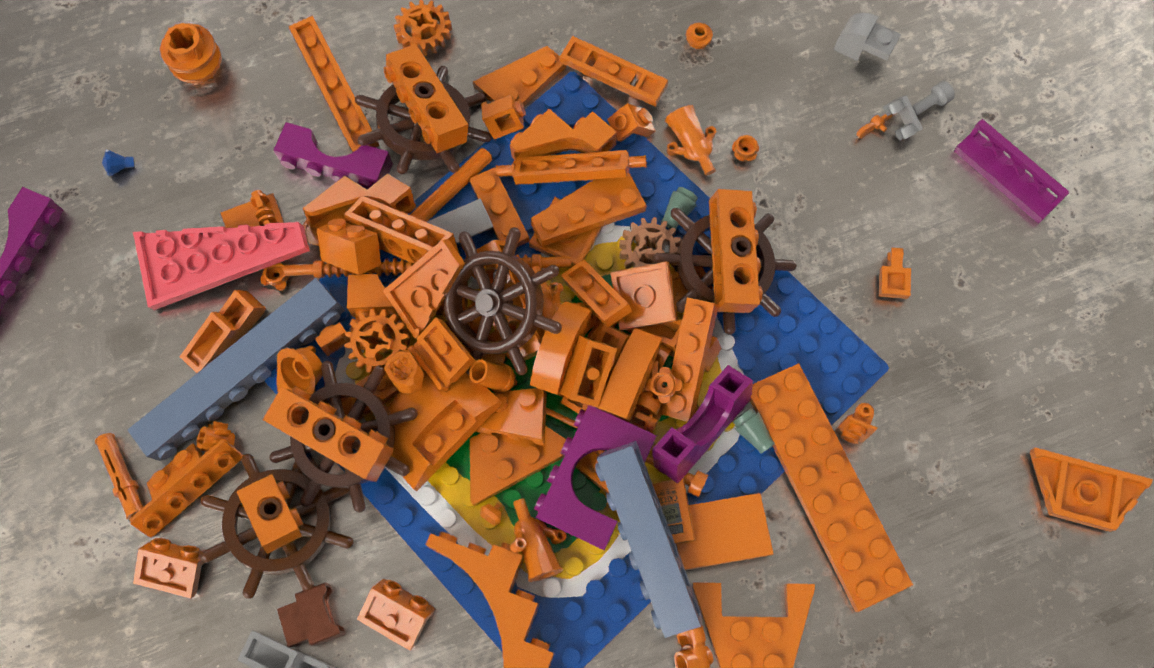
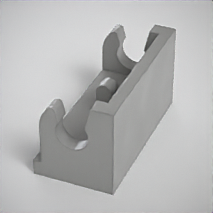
M481 198L428 221L429 224L453 233L456 244L460 242L459 234L466 231L473 237L494 228Z

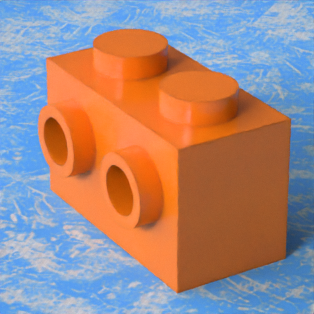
M333 219L327 225L317 228L321 261L357 275L381 266L380 243L376 232L367 230L363 226L347 223L344 219Z
M578 335L560 393L570 400L598 408L606 388L609 372L615 362L617 348Z

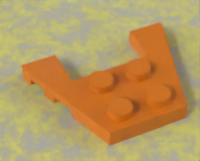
M692 583V589L703 615V621L705 622L719 668H793L815 591V584H785L786 617L722 616L721 583Z

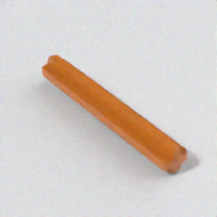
M480 148L457 172L449 177L417 207L410 216L427 222L470 182L469 178L476 176L492 161V155L485 148Z

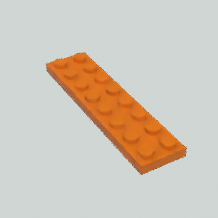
M798 363L754 383L750 402L755 412L759 411L775 443L773 448L855 612H860L913 586L800 364Z

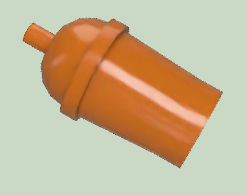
M478 359L470 367L469 376L471 381L490 388L493 392L505 393L517 385L516 376L512 368L507 364H497Z

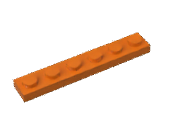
M310 16L288 27L350 149L354 152L361 146L357 142L358 137L371 132L372 129L360 106L355 103V96L314 17ZM377 141V142H374V143L369 144L368 146H372V147H375V148H376V147H379L380 145H379V143H378V141Z

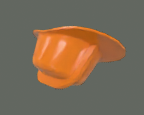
M314 346L298 349L284 348L277 354L276 379L278 392L281 387L293 391L295 386L309 394L315 392L316 384L323 374L321 370L322 362L316 355V348Z

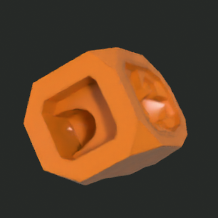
M409 349L394 354L387 359L384 366L388 377L399 392L413 394L420 390L425 373Z

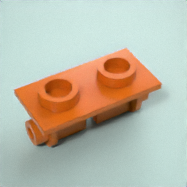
M868 403L859 404L854 414L847 416L834 432L840 434L841 439L849 443H863L877 430V427L871 425L874 416L873 407Z

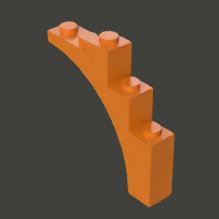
M441 531L439 536L430 533L426 546L451 559L461 567L483 592L494 613L501 636L503 668H550L554 653L548 651L550 644L532 638L531 643L526 642L539 608V604L533 602L535 596L517 589L516 594L511 593L524 561L523 555L513 553L510 549L511 544L503 542L501 547L493 544L489 556L485 555L486 549L476 544L469 543L468 547H464L456 543L457 537Z

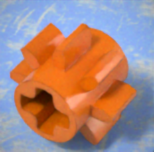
M214 421L213 425L203 426L199 431L197 447L201 451H205V454L221 439H225L234 446L235 434L227 429L228 424Z

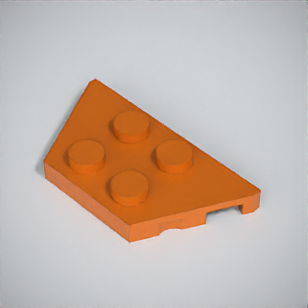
M545 426V446L535 444L533 440L510 439L508 435L492 433L491 435L480 433L470 438V501L474 507L564 458L565 455L561 454V450L566 439Z
M1036 447L1030 450V457L1048 514L1108 532L1117 530L1124 521L1126 513L1134 508L1138 502L1137 499L1145 489L1151 486L1153 479Z

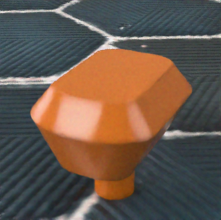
M496 503L494 507L491 504L482 506L480 508V516L492 525H499L502 518V513L499 511L502 507L501 504Z

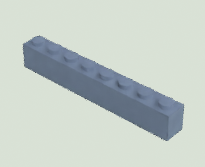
M317 278L313 279L127 431L146 457L158 461L170 458L176 453L178 446L196 437L205 424L218 419L224 413V409L232 402L241 400L247 395L248 389L256 383L266 380L271 375V371L277 367V354L281 349H298L303 345L310 344L315 340L318 332L326 326L335 324L345 310L324 284Z

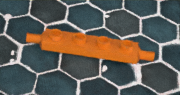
M627 150L519 157L514 160L512 165H496L495 174L499 177L512 176L515 185L615 179L627 177L630 168L647 167L646 155L629 157Z

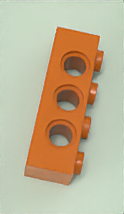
M361 196L344 214L347 223L363 226L367 230L376 232L380 243L379 249L413 264L444 239H449L459 253L453 233L367 197Z

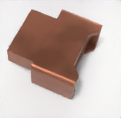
M324 582L312 587L310 590L298 592L295 594L296 602L277 609L288 647H294L307 641L311 646H317L346 635L344 627L336 624L329 602L333 592L330 584Z

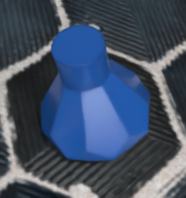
M106 149L102 165L110 177L124 168L135 167L134 156L124 157Z

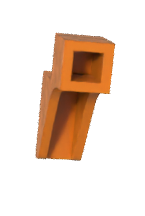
M548 109L543 115H537L523 133L519 132L513 137L510 144L511 157L515 160L519 157L547 156L568 150L582 153L610 151L616 146L617 132L593 111L586 118L581 117L572 129L551 109Z
M387 173L368 189L343 176L302 209L310 228L317 231V228L327 225L333 219H344L347 222L344 214L361 196L405 214H409L414 210L416 205L411 187Z

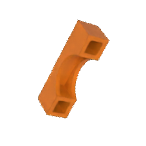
M377 274L348 275L347 309L352 317L360 319V313L369 317L370 309L377 310L379 315L382 309L389 311V317L393 314L399 316L383 292L385 287ZM462 297L463 311L468 308V299ZM444 300L435 315L443 314V316L446 317L444 312Z

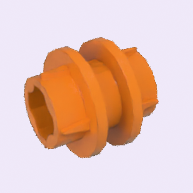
M180 23L171 28L168 27L169 30L162 39L160 52L161 58L175 78L186 83H201L211 78L213 79L214 74L220 68L222 56L221 50L210 32L199 24Z

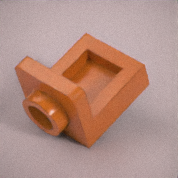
M627 103L608 118L610 127L617 132L618 141L625 140L633 133L649 137L655 132L652 116L645 108Z

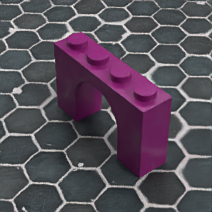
M588 405L586 411L581 409L574 422V426L578 427L573 439L570 437L566 439L561 450V454L565 455L560 466L554 465L548 478V482L552 483L547 495L541 493L534 510L538 511L537 519L605 550L618 521L588 508L578 499L573 488L574 470L579 461L591 452L611 450L634 441L637 442L645 463L657 435Z

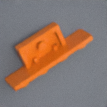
M221 439L204 455L201 449L194 443L185 450H181L162 470L155 472L146 483L152 500L130 518L131 525L148 537H154L239 463L243 456L242 453L225 439Z

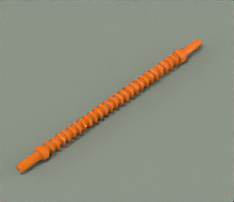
M525 254L524 258H521L531 268L539 266L541 270L550 265H556L558 268L571 267V256L542 257L541 254H532L531 257H528ZM386 258L384 262H381V266L363 274L377 273L378 276H381L382 273H385L386 276H389L392 272L394 276H397L398 272L403 274L413 263L404 259L397 261L396 258L389 262V259ZM316 260L313 264L284 265L285 276L313 275L315 278H324L325 275H328L331 278L333 274H336L339 278L341 274H344L345 277H348L349 274L357 275L321 260Z

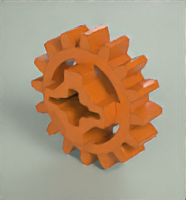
M420 0L419 5L416 6L413 2H409L410 8L407 10L402 7V16H395L397 24L394 25V30L398 43H402L403 48L417 44L424 56L427 55V50L430 49L433 53H437L436 47L439 45L444 48L446 46L444 39H451L450 31L452 30V24L448 11L444 12L441 4L435 8L433 0H430L428 5H425L423 0Z
M370 309L369 317L360 313L359 318L361 321L359 323L350 322L354 328L353 332H345V335L351 338V342L344 344V347L353 351L348 355V358L351 360L358 359L356 367L362 369L366 366V372L372 373L373 369L378 365L384 367L387 359L397 352L408 350V346L404 345V341L411 339V335L402 332L407 328L405 323L397 324L399 316L393 314L389 317V311L382 309L380 315L377 310ZM373 323L372 328L363 332L367 326ZM390 327L395 333L396 340H393L389 333ZM380 338L388 342V344L376 345L367 339ZM360 343H362L366 350L365 355L361 351ZM391 350L393 351L387 358L383 359L384 354Z

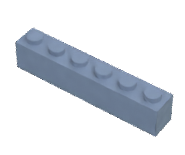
M634 441L601 453L597 457L598 463L595 464V469L600 481H605L609 492L606 493V497L611 510H616L619 516V533L624 541L628 540L632 550L629 552L632 567L634 570L639 569L643 581H640L643 596L646 600H651L654 608L651 614L655 627L662 629L665 638L701 627L703 615L637 442Z

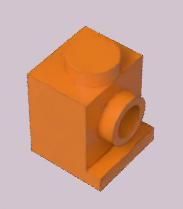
M512 94L489 104L487 102L481 103L482 120L494 140L524 128L523 116H526L525 108L521 100H514Z

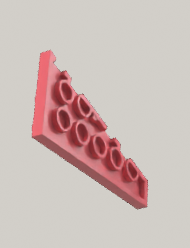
M299 222L270 223L265 226L256 227L238 225V228H225L221 226L182 229V231L168 232L167 230H156V233L133 232L147 305L153 310L310 251L304 227Z

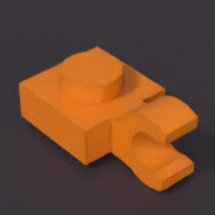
M892 247L891 252L887 253V266H882L879 271L880 297L908 299L911 296V268H903V248Z

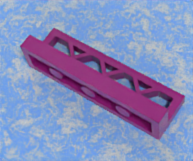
M981 119L971 133L954 149L958 156L1038 224L1070 193L984 119ZM981 131L983 134H985L989 138V140H987L979 132ZM1003 151L1010 155L1011 158L1007 157ZM1025 169L1032 174V176L1026 173ZM1047 188L1054 192L1058 197L1056 198L1054 195H1052L1047 190Z

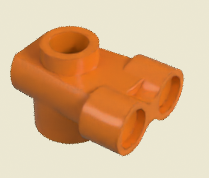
M703 625L676 634L678 643L682 647V650L676 652L674 656L676 668H710V665L713 663V655L711 650L705 645L706 637Z

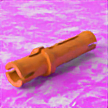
M105 433L95 439V444L99 449L114 485L113 494L116 498H119L126 514V519L130 520L132 516L144 507L137 492L139 486L137 481L131 478L115 440V435Z

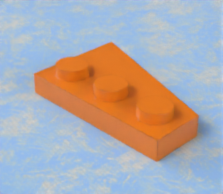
M545 46L472 83L473 87L477 91L483 92L490 102L512 94L514 100H521L525 107L567 65L560 63V56L551 48Z
M449 239L440 241L383 290L414 339L430 324L465 265V262Z
M533 388L506 391L501 394L493 393L502 404L475 432L490 435L492 433L508 435L510 439L520 440V438L533 440L535 444L545 446L546 391Z

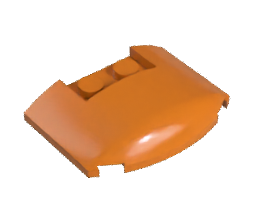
M424 372L425 376L418 392L413 394L400 392L388 406L391 414L408 408H414L418 413L414 420L395 425V442L393 447L395 449L391 455L409 466V474L402 477L416 492L502 404L487 387L472 382L466 372L456 382L451 383L447 392L439 390L429 375Z

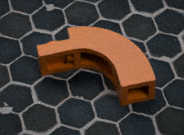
M565 301L552 317V320L562 325V330L558 334L545 331L534 362L530 381L531 386L556 395L560 393L578 335L584 337L599 321L592 313V310L582 302L570 303Z

